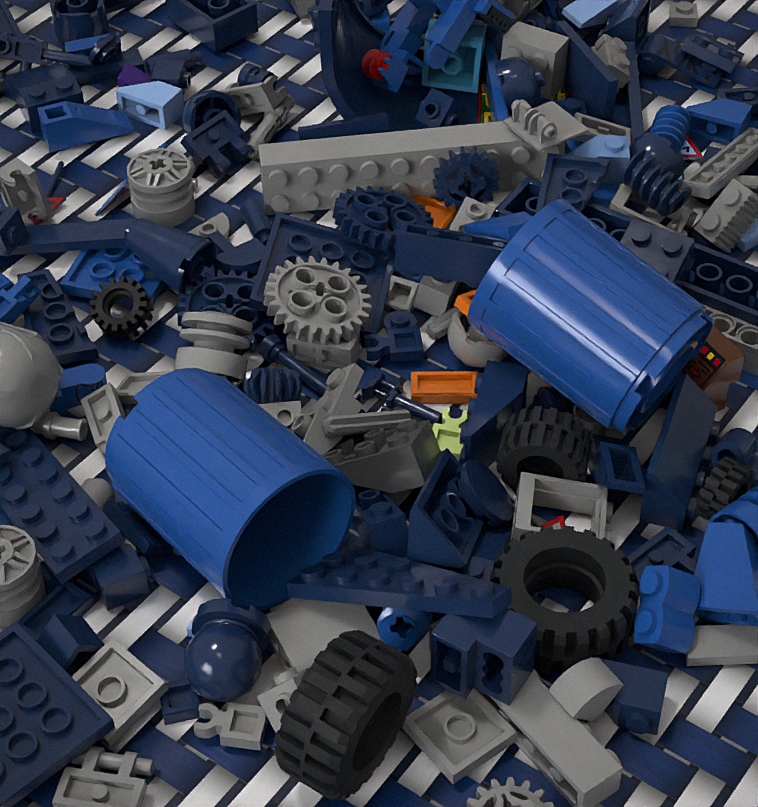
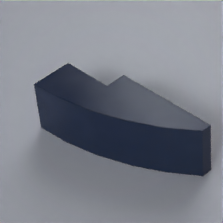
M593 434L588 468L595 483L602 488L643 494L645 484L636 447L629 446L628 440Z

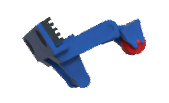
M407 0L381 41L380 50L370 49L363 56L361 62L363 73L370 78L375 87L397 93L409 69L406 64L423 68L425 65L423 61L415 57V54L424 40L421 36L434 13L439 17L425 40L431 43L425 55V62L428 67L433 69L441 68L450 53H455L474 19L483 21L489 27L508 30L515 14L496 0Z

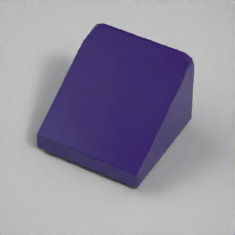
M126 63L118 76V86L124 87L151 82V76Z

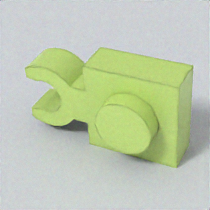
M445 407L442 411V424L434 423L432 429L441 452L448 448L459 461L462 447H465L459 441L462 424L468 423L467 411L463 410L460 418L453 419L450 417V407Z

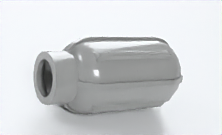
M0 322V426L26 429L36 425L41 416L54 403L59 391L60 380L63 378V368L58 364L57 358L47 342L37 332Z

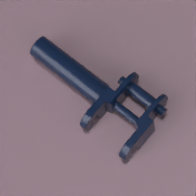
M380 374L374 381L370 379L362 388V395L358 394L356 398L357 401L364 405L369 398H373L377 394L387 399L386 406H382L381 412L392 411L394 408L406 409L411 415L425 421L429 420L431 424L442 423V413L400 395L404 392L403 383L398 382L395 385L385 380L384 374ZM384 387L391 391L387 394L380 391V389Z

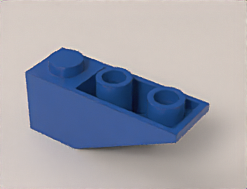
M67 101L37 108L42 135L49 152L63 151L70 147L91 144L99 140L120 137L134 132L125 112Z

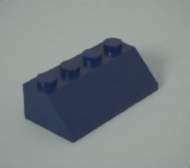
M679 373L646 473L645 490L639 521L662 527L669 526L681 532L683 531L686 518H694L697 497H693L694 491L700 492V489L703 487L706 472L701 471L702 466L709 467L711 461L710 453L713 449V446H709V441L716 443L721 422L715 421L717 406L686 373Z

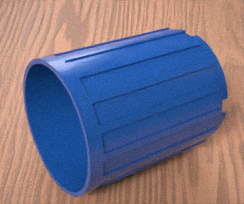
M557 199L547 204L514 235L484 276L468 311L469 324L607 429L616 428L624 435L628 433L625 430L626 427L632 431L638 427L675 386L679 373L689 359H695L710 335L715 321L705 313V306L564 199Z
M184 368L169 372L140 390L133 397L139 403L132 409L126 419L119 415L108 437L105 451L106 470L113 481V488L208 580L224 598L232 599L231 604L233 606L249 611V607L252 605L262 611L291 599L288 597L286 583L300 575L302 569L321 562L323 556L337 552L344 542L355 512L356 501L352 482L333 464L225 377L199 368Z

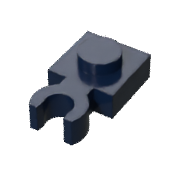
M420 327L387 330V337L377 334L364 336L366 358L368 361H377L384 356H390L391 362L424 360Z

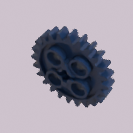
M357 186L355 191L347 189L346 193H340L339 198H336L332 216L335 219L334 224L341 226V232H349L348 238H359V244L371 243V248L373 249L377 245L382 246L384 251H387L389 247L396 251L402 222L433 227L434 219L430 218L431 212L424 211L425 205H416V199H406L407 194L397 195L393 189L390 192H385L382 187L374 190L371 186H367V190Z
M220 269L217 271L216 277L207 272L205 273V281L194 278V286L186 285L185 293L179 294L177 321L178 326H181V330L190 328L181 323L182 315L185 312L215 311L230 314L253 324L252 334L241 336L251 342L248 349L252 353L255 352V344L260 345L266 336L275 334V331L280 330L281 324H273L275 316H268L266 312L248 308L256 276L251 279L247 278V271L237 276L234 269L230 270L229 275H224ZM243 349L236 350L237 354L242 356Z

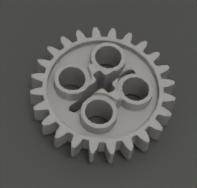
M313 256L309 257L308 262H304L300 257H297L295 265L286 260L284 267L277 265L275 272L269 274L263 293L265 296L263 305L268 306V316H275L273 324H285L283 332L286 334L292 330L295 331L296 340H299L304 335L307 336L309 344H312L314 339L318 338L321 344L325 346L327 339L331 338L337 345L341 337L350 341L352 333L359 335L361 327L366 326L372 307L369 304L371 295L365 294L367 285H358L360 276H349L350 268L342 271L338 269L339 262L336 261L330 266L327 265V260L324 257L320 263H316Z

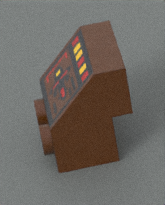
M713 326L710 335L695 359H689L681 372L688 374L717 406L716 412L725 409L729 384L741 378L745 354L721 331ZM675 386L666 395V398L669 401L671 400Z

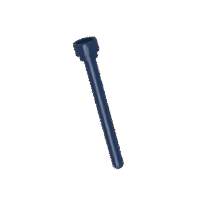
M270 334L262 340L258 347L259 356L268 363H281L288 369L296 370L299 372L301 380L322 396L324 395L328 387L326 381L289 354L285 341L275 334ZM361 409L359 413H367V412H365L363 409Z

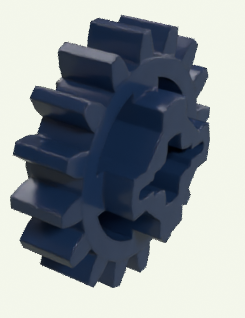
M464 146L460 147V154L456 155L450 150L448 151V160L444 158L439 159L441 168H434L433 170L435 177L433 179L434 189H437L436 195L438 200L444 198L445 207L448 208L455 204L456 212H458L466 196L483 203L484 199L493 201L491 191L496 192L499 190L497 181L500 180L499 171L496 170L495 160H489L486 151L479 156L477 147H473L470 153H466ZM465 173H467L469 178L467 180L468 186H465L464 182Z

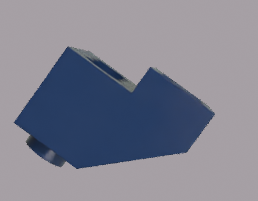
M505 608L494 618L456 614L444 616L431 633V682L464 699L475 688L510 706L533 672L537 623L530 620L525 614L514 612L508 608Z

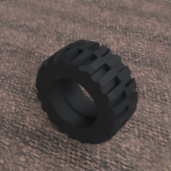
M563 525V529H553V526L542 527L538 533H534L533 530L520 536L519 542L515 539L504 547V553L499 554L493 563L490 581L511 587L513 603L507 608L514 612H521L537 623L534 666L539 667V672L551 675V671H558L563 674L576 663L588 659L589 656L613 661L616 654L623 652L628 645L629 637L632 636L639 598L637 574L635 569L629 565L627 556L620 549L618 551L614 550L615 544L605 537L602 540L597 538L596 533L584 529V532L575 531L574 526ZM548 588H568L584 594L594 605L582 611L564 613L541 606L531 596Z
M361 630L346 631L341 633L339 638L332 639L327 644V648L324 651H320L314 658L312 666L306 669L301 677L302 681L297 689H294L289 699L290 703L287 710L283 712L280 720L281 727L277 731L275 738L277 745L274 748V754L280 769L330 800L347 799L351 794L359 791L361 785L372 777L373 771L385 759V754L394 744L395 737L406 720L405 716L413 702L412 695L416 691L417 681L415 679L418 676L412 659Z

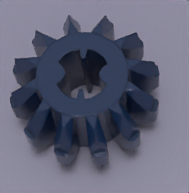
M265 367L251 369L246 372L244 392L257 404L300 401V394L302 393L300 374L296 370L288 368Z

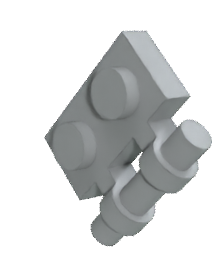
M91 746L71 761L72 764L82 765L81 769L65 766L52 805L53 807H141L147 785L145 779L135 777L137 774L152 776L155 760L140 758V754L126 751L124 755L105 752L104 747ZM101 769H109L118 771V773L116 775L110 773H103L100 771Z

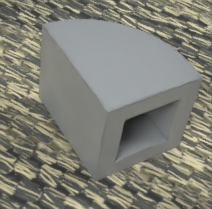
M595 657L585 659L570 667L553 683L548 691L573 718L595 722L624 684L599 658Z

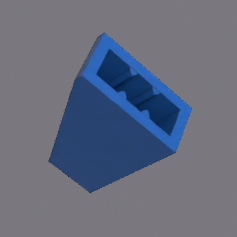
M727 519L723 523L708 522L694 576L698 577L700 582V598L694 614L702 622L758 627V540L746 528V525L740 521Z

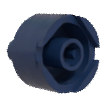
M50 0L55 34L62 45H65L64 42L105 35L107 32L108 21L104 0Z

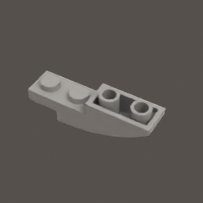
M356 363L342 369H335L329 375L326 381L328 387L324 395L316 403L314 410L307 414H300L292 424L291 429L293 433L321 456L334 447L344 436L329 437L325 435L324 427L322 426L323 420L334 415L358 414L363 406L353 397L364 373V370Z

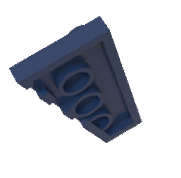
M44 269L17 274L18 281L26 275L42 291L35 301L29 304L23 311L25 328L41 335L54 352L58 364L62 365L99 358L97 346L88 337L87 330L77 319L71 304L67 303L63 291L50 270Z

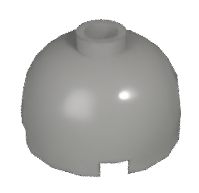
M460 310L454 312L447 335L450 349L458 359L470 367H486L487 360L500 362L506 358L508 353L469 324L468 317Z

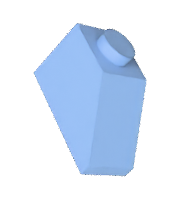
M155 81L119 87L116 90L120 112H125L127 117L166 130L183 113L184 100L182 89L170 84Z

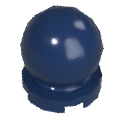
M212 599L202 603L193 618V637L184 651V674L193 691L211 702L235 701L251 692L261 675L262 652L268 646L271 623L267 616L255 606L250 605L248 611L240 607L230 606L232 599Z

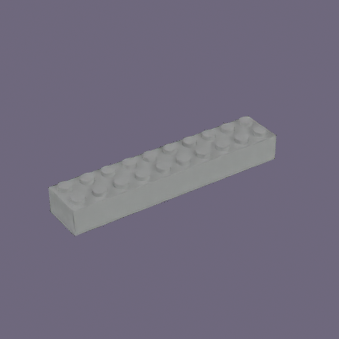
M503 121L259 144L264 209L266 215H275L277 212L285 214L334 209L336 198H339L340 193H346L347 189L355 191L357 186L363 190H367V186H371L374 190L382 187L385 192H390L393 189L397 195L407 194L406 199L408 198V200L412 199V195L417 194L437 199V189H434L433 179H435L433 170L434 168H441L439 164L440 158L449 159L448 151L452 150L456 155L460 154V147L464 146L466 153H470L473 147H477L479 156L486 151L489 160H495L500 180L497 181L499 190L496 192L491 191L492 193L514 191L526 177L542 183L548 153L564 155L565 142L539 152L504 124ZM465 173L464 182L465 186H468L467 180L469 178L467 173Z

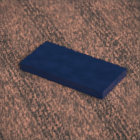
M565 20L556 22L555 33L570 37L563 87L574 99L585 101L588 116L612 123L619 80Z

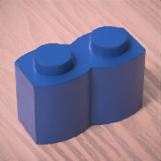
M668 565L645 567L639 585L641 605L636 612L633 625L635 643L664 653L688 654L695 633L693 614L700 598V582L698 577Z

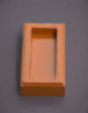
M478 371L411 372V400L420 404H469L470 398L477 397V394L474 393Z

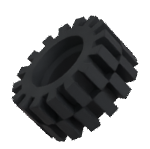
M119 276V282L114 277L109 278L110 285L108 286L102 282L99 285L102 291L94 290L92 295L96 300H90L89 304L93 309L90 310V313L96 324L107 336L111 335L113 339L119 340L121 335L124 340L130 339L129 333H133L135 337L139 336L140 333L137 329L141 327L146 330L148 325L145 321H152L153 318L150 311H154V307L150 302L152 301L143 286L131 277L127 280L125 276ZM123 298L131 299L133 301V308L126 316L121 318L111 316V308L114 303Z
M724 457L723 460L718 462L717 467L714 466L711 470L710 477L707 476L704 481L706 484L700 489L699 494L701 495L696 499L695 514L710 521L712 515L728 504L738 500L743 494L748 493L753 486L751 485L755 480L754 470L729 457Z

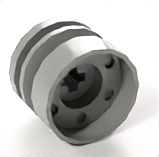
M167 148L150 149L139 153L130 160L127 166V178L131 192L133 216L137 220L144 218L166 226L175 227L192 217L195 211L191 168L189 159L183 153Z
M222 312L183 313L181 323L190 328L180 330L179 336L186 341L192 342L193 346L177 349L173 371L184 368H199L210 373H217L218 376L227 375L230 378V382L243 383L245 381L248 360L241 355L235 354L234 350L250 347L251 342L241 336L251 335L253 324Z
M0 525V627H8L20 620L46 596L47 592L34 540L26 531L12 525Z

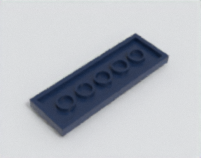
M29 427L13 432L8 438L0 442L10 451V457L0 467V508L15 527L26 531L34 540L37 555L60 584H63L126 542L120 530Z

